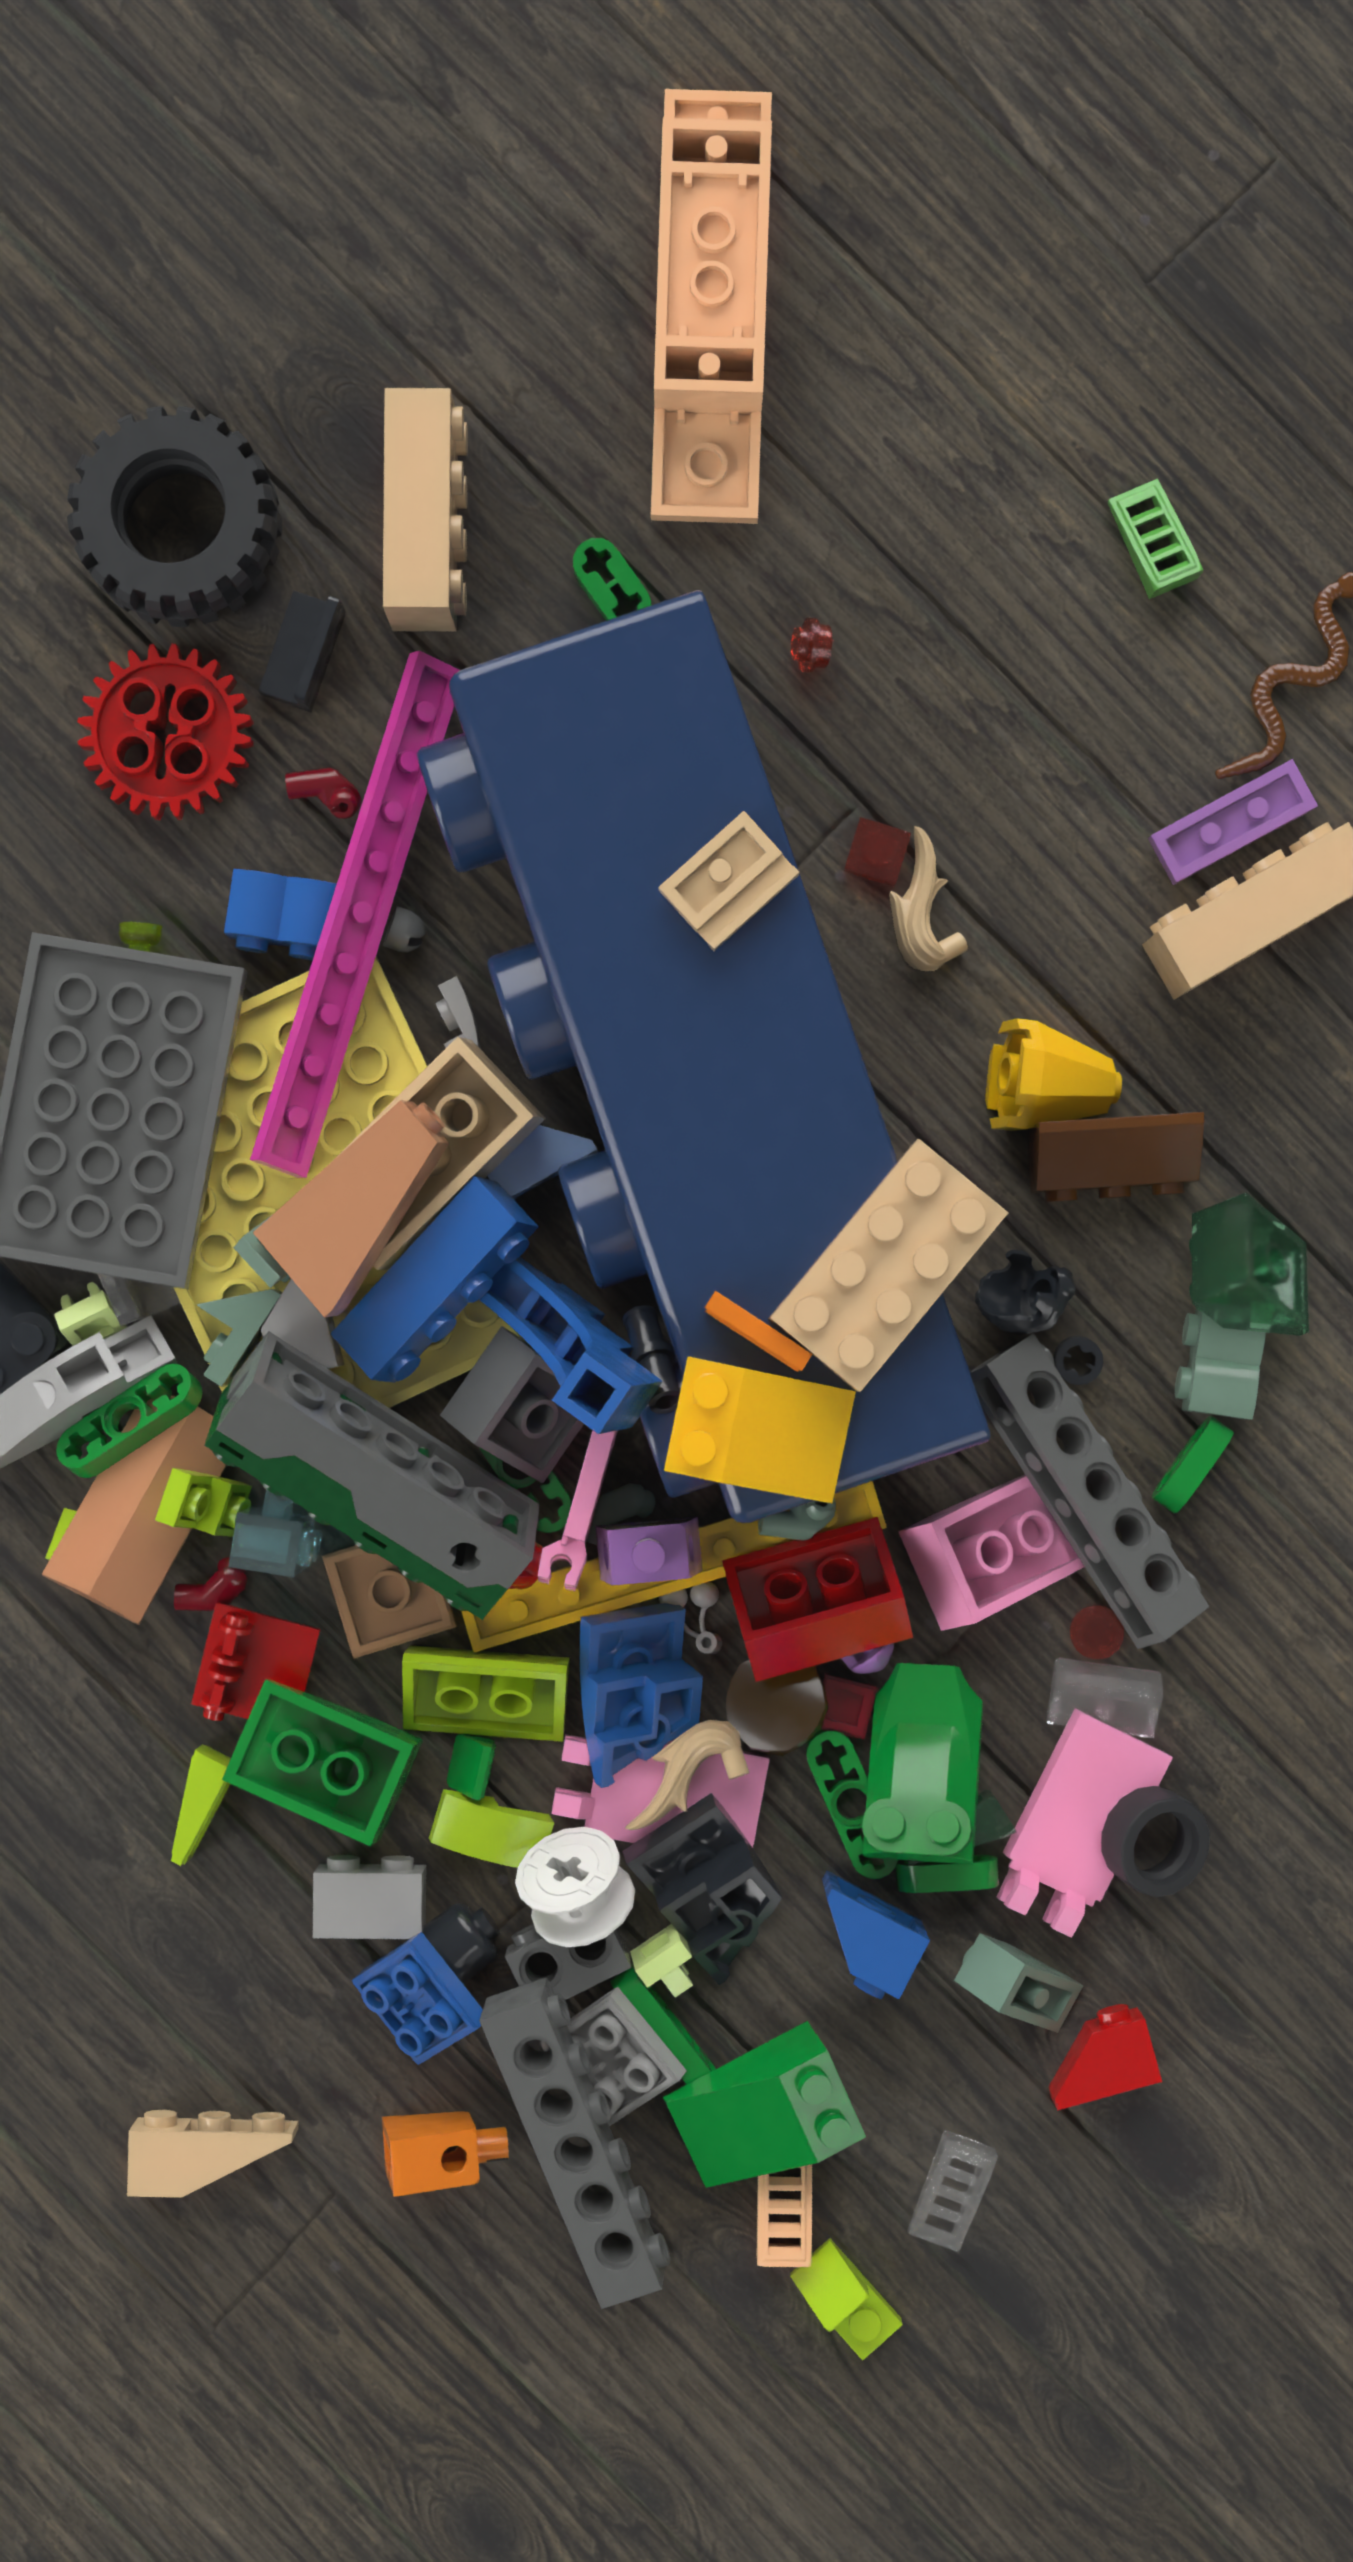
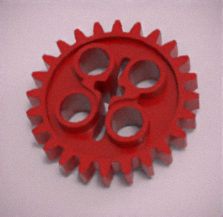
M172 643L167 658H162L156 646L149 644L148 660L141 661L131 649L128 651L129 667L123 669L117 663L111 661L108 664L114 678L110 682L96 676L93 679L96 686L102 691L100 697H83V701L94 712L93 716L79 717L77 722L83 728L91 731L92 735L79 739L78 745L83 750L95 751V754L83 762L84 766L89 771L103 769L94 783L101 790L116 784L110 799L119 805L131 796L130 811L135 815H139L145 806L150 804L151 815L155 820H161L165 807H170L173 815L178 820H183L184 805L189 803L201 815L204 813L203 797L209 795L213 800L221 803L223 798L218 786L222 782L235 788L239 785L230 773L232 767L248 768L249 766L248 762L238 754L239 749L254 747L253 740L240 733V730L252 726L254 721L250 715L237 713L238 710L248 703L247 698L243 693L229 695L237 682L231 674L217 680L221 665L215 659L201 668L202 655L197 649H193L186 660H182L180 648L177 644ZM169 686H175L176 691L171 701V708L169 709V722L177 730V734H170L166 738V775L163 779H157V771L161 764L164 746L155 735L156 730H165L167 723L166 690ZM143 691L155 694V702L149 712L139 715L131 713L130 704L136 694ZM197 697L208 700L209 707L207 713L202 718L194 721L184 719L183 710L189 700ZM135 744L147 745L149 755L145 763L137 768L126 767L124 764L126 751ZM188 750L200 751L202 753V763L197 771L191 774L179 773L177 770L179 757Z

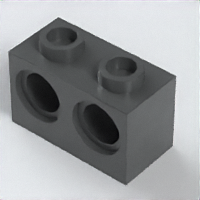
M532 1924L511 1936L514 1943L507 1947L505 1954L508 1965L519 1986L547 1977L554 1995L560 1993L565 2000L630 1969L632 1963L631 1954L618 1928L605 1937L606 1944L602 1949L596 1952H587L579 1946L563 1947L547 1942L536 1932L535 1926ZM546 1952L556 1960L557 1969L546 1976L537 1975L530 1970L527 1963L528 1958L534 1953Z

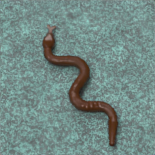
M1347 572L1336 582L1328 584L1318 593L1313 605L1315 623L1328 648L1326 662L1319 666L1297 663L1272 664L1256 676L1250 696L1254 713L1266 731L1268 737L1267 744L1262 751L1253 752L1248 756L1242 757L1240 760L1215 771L1217 779L1260 771L1264 767L1271 765L1282 754L1287 735L1283 720L1271 697L1276 686L1288 683L1300 686L1321 687L1337 681L1347 668L1350 646L1343 630L1332 613V605L1337 598H1353V572Z

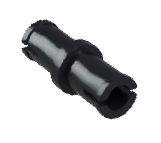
M651 1306L634 1307L628 1310L622 1319L633 1350L630 1358L663 1381L648 1403L651 1411L657 1414L673 1412L677 1409L680 1388L673 1369L676 1361L673 1348L664 1341L655 1309Z

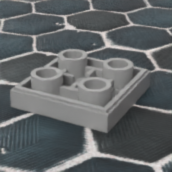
M618 1986L570 2018L568 2029L574 2043L581 2042L588 2054L591 2067L588 2077L594 2091L601 2090L608 2102L611 2121L608 2122L609 2126L678 2082L687 2071ZM544 2041L540 2042L539 2045L544 2051L551 2049Z

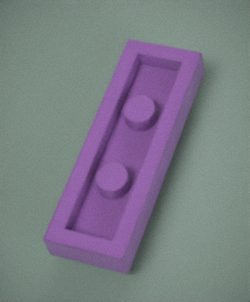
M1291 759L1152 834L1148 840L1169 879L1175 885L1318 807L1295 762Z

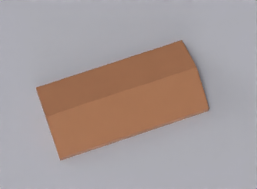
M150 1399L147 1401V1404L156 1412L157 1408L152 1404L154 1400ZM197 1407L190 1415L98 1474L45 1567L42 1576L140 1625L192 1528L172 1527L155 1520L172 1468L221 1477L227 1466L214 1455L212 1450L204 1446L214 1416ZM134 1409L121 1433L129 1432L137 1426L141 1417L139 1409Z

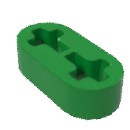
M590 538L577 547L573 556L574 574L578 583L605 621L617 617L615 614L619 610V606L613 594L617 589L621 591L629 602L635 599L641 601L637 606V610L651 606V598L647 590L618 549L610 541L603 538ZM594 553L599 559L606 555L610 558L606 562L607 572L612 579L609 583L606 584L596 571L589 574L584 572L588 567L587 556Z
M1212 1415L1206 1418L1162 1477L1152 1494V1499L1173 1514L1177 1513L1187 1503L1223 1453L1233 1436V1430Z
M974 1855L973 1865L899 1860L896 1863L897 1890L906 1893H929L995 1888L999 1886L998 1857Z

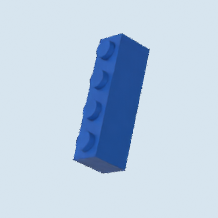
M474 1176L330 1334L371 1380L395 1383L407 1378L419 1366L421 1362L419 1356L432 1342L440 1341L453 1330L457 1323L455 1317L468 1303L479 1300L489 1291L493 1284L491 1278L505 1263L508 1264L515 1261L526 1251L529 1246L528 1238L539 1226L498 1182Z

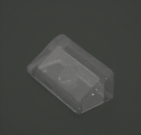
M1057 1658L1053 1668L1047 1723L1066 1726L1076 1708L1129 1735L1153 1738L1163 1699L1162 1676L1156 1671Z

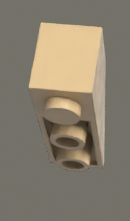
M171 2110L148 2111L144 2113V2117H138L129 2130L127 2196L182 2198L292 2143L298 2131L299 2121L285 2120V2115L277 2112L256 2113L252 2116V2120L231 2119V2114L224 2111L202 2112L198 2114V2119L177 2118V2112Z

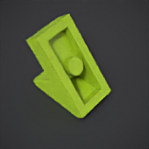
M831 2238L812 2253L810 2267H797L790 2273V2277L828 2332L835 2329L862 2361L903 2325L902 2319Z

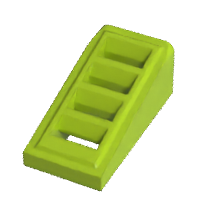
M203 1744L195 1749L191 1759L172 1849L171 1861L179 1866L185 1865L194 1856L230 1786V1783L223 1781L222 1778L231 1758Z

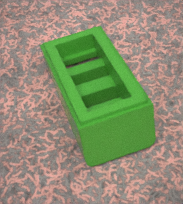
M1158 479L1108 500L1107 503L1149 599L1200 577L1204 571ZM1150 498L1152 499L1155 508L1132 518L1126 510L1127 508ZM1160 518L1162 527L1141 536L1139 535L1136 527ZM1168 536L1171 545L1149 554L1146 545ZM1176 555L1179 564L1158 572L1155 566L1156 563Z

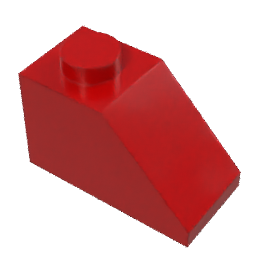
M1127 2004L1108 2006L1097 2012L1098 2018L1085 2021L1048 2087L1057 2111L1162 2082L1146 2020L1138 2007L1129 2009Z

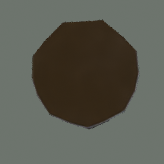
M747 1660L738 1666L733 1675L726 1698L727 1721L739 1732L740 1738L751 1750H758L762 1754L786 1755L808 1742L823 1727V1720L828 1710L825 1687L816 1665L756 1682L750 1660Z

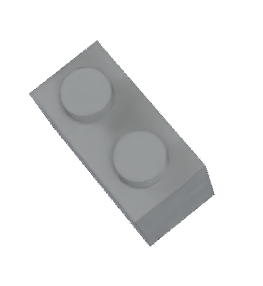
M335 1855L327 1857V1864H319L314 1871L313 1938L411 1939L418 1933H423L424 1925H426V1865H414L413 1857L400 1855L385 1856L381 1858V1864H360V1857Z

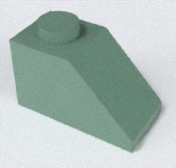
M979 1933L974 1945L966 1952L963 1958V1965L954 1979L955 1982L997 2012L1056 2033L1059 2032L1083 1988V1985L1016 1947Z

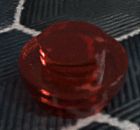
M808 617L804 620L801 628L796 627L793 631L791 657L793 660H798L799 668L802 672H813L815 668H826L832 651L831 627L820 624L817 618Z
M1092 1605L1083 1608L1074 1616L1070 1625V1639L1074 1648L1083 1656L1096 1660L1105 1659L1113 1655L1120 1648L1124 1639V1627L1114 1611L1105 1606Z

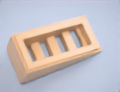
M812 2164L798 2167L801 2168L800 2177H769V2174L758 2176L756 2248L758 2266H811ZM769 2191H800V2199H769ZM769 2214H800V2223L769 2222ZM769 2237L799 2238V2244L769 2243Z

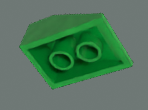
M265 1679L222 1780L361 1843L372 1846L381 1839L423 1739L371 1716L273 1680Z
M808 2021L663 2097L706 2188L816 2164L866 2138L831 2056Z

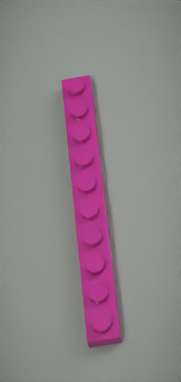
M422 651L409 654L250 1157L251 1161L297 1178H307L427 794V788L416 754L421 747L444 740L454 708L449 684L453 675L460 670Z

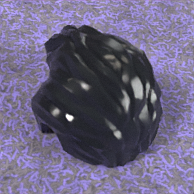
M1021 1250L1008 1251L1005 1255L1006 1259L1009 1260V1264L1004 1269L990 1271L980 1280L979 1290L975 1294V1303L982 1315L1002 1331L1022 1335L1051 1329L1058 1322L1068 1301L1075 1295L1073 1273L1065 1267L1060 1268L1059 1266L1036 1271L1032 1266V1257L1028 1252Z

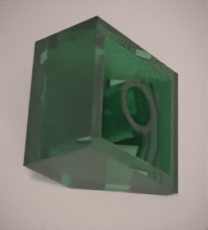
M1247 1192L1192 1213V1237L1189 1240V1249L1192 1256V1282L1189 1286L1192 1304L1222 1328L1296 1336L1309 1333L1306 1242Z

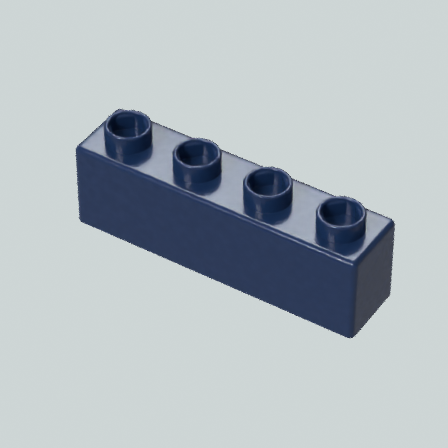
M696 590L458 671L451 678L449 689L464 733L421 747L416 754L455 869L458 872L464 873L507 858L534 942L493 955L488 959V969L526 1078L528 1080H536L574 1066L578 1067L605 1150L563 1164L559 1167L558 1173L597 1287L605 1289L648 1274L676 1356L673 1369L680 1390L687 1357L690 1356L856 1391L813 1355L802 1371H794L707 1314L704 1308L713 1293L717 1291L801 1346L768 1318L886 1177L898 1160L800 873L795 880L715 951L708 946L707 942L687 923L658 890L662 883L743 811L749 815L777 846L789 863L798 870L703 592ZM943 1293L861 1392L856 1391L835 1494L986 1443L990 1440V1430ZM647 1405L640 1418L668 1496L675 1498L719 1483L664 1471L676 1410L666 1414H657L652 1412L649 1405ZM719 1483L729 1514L735 1521L740 1523H751L815 1501Z

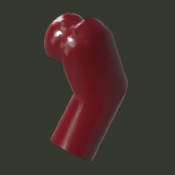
M334 768L285 773L289 800L317 797L339 819L351 818L356 814L361 805L358 789Z
M227 1556L217 1563L218 1571L205 1584L177 1583L174 1590L175 1610L214 1611L216 1602L230 1605L245 1590L248 1578L245 1575L246 1565L244 1561L238 1557Z

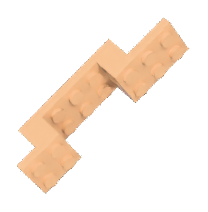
M665 89L662 125L654 368V433L651 520L758 524L772 92Z

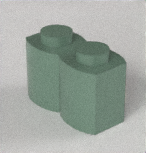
M1202 1303L1197 1304L1195 1314L1187 1313L1183 1326L1182 1344L1190 1346L1189 1361L1187 1367H1179L1175 1382V1398L1183 1399V1411L1243 1420L1253 1419L1266 1328L1248 1326L1246 1309H1244V1326H1241V1309Z

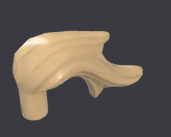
M915 826V866L910 887L903 898L892 891L889 896L897 943L904 960L914 969L935 971L945 962L966 952L968 946L964 936L959 932L938 942L931 930L930 910L932 901L940 888L948 880L937 877L936 856L932 842L922 828Z
M707 1720L698 1723L652 1757L653 1760L665 1763L662 1783L650 1804L625 1829L637 1830L650 1826L663 1818L676 1806L682 1811L687 1812V1793L691 1778L700 1764L710 1756L721 1754L729 1780L749 1774L741 1748L740 1735L734 1726L728 1721Z

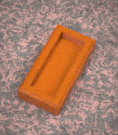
M717 1291L713 1293L704 1307L707 1314L796 1372L802 1371L813 1355Z

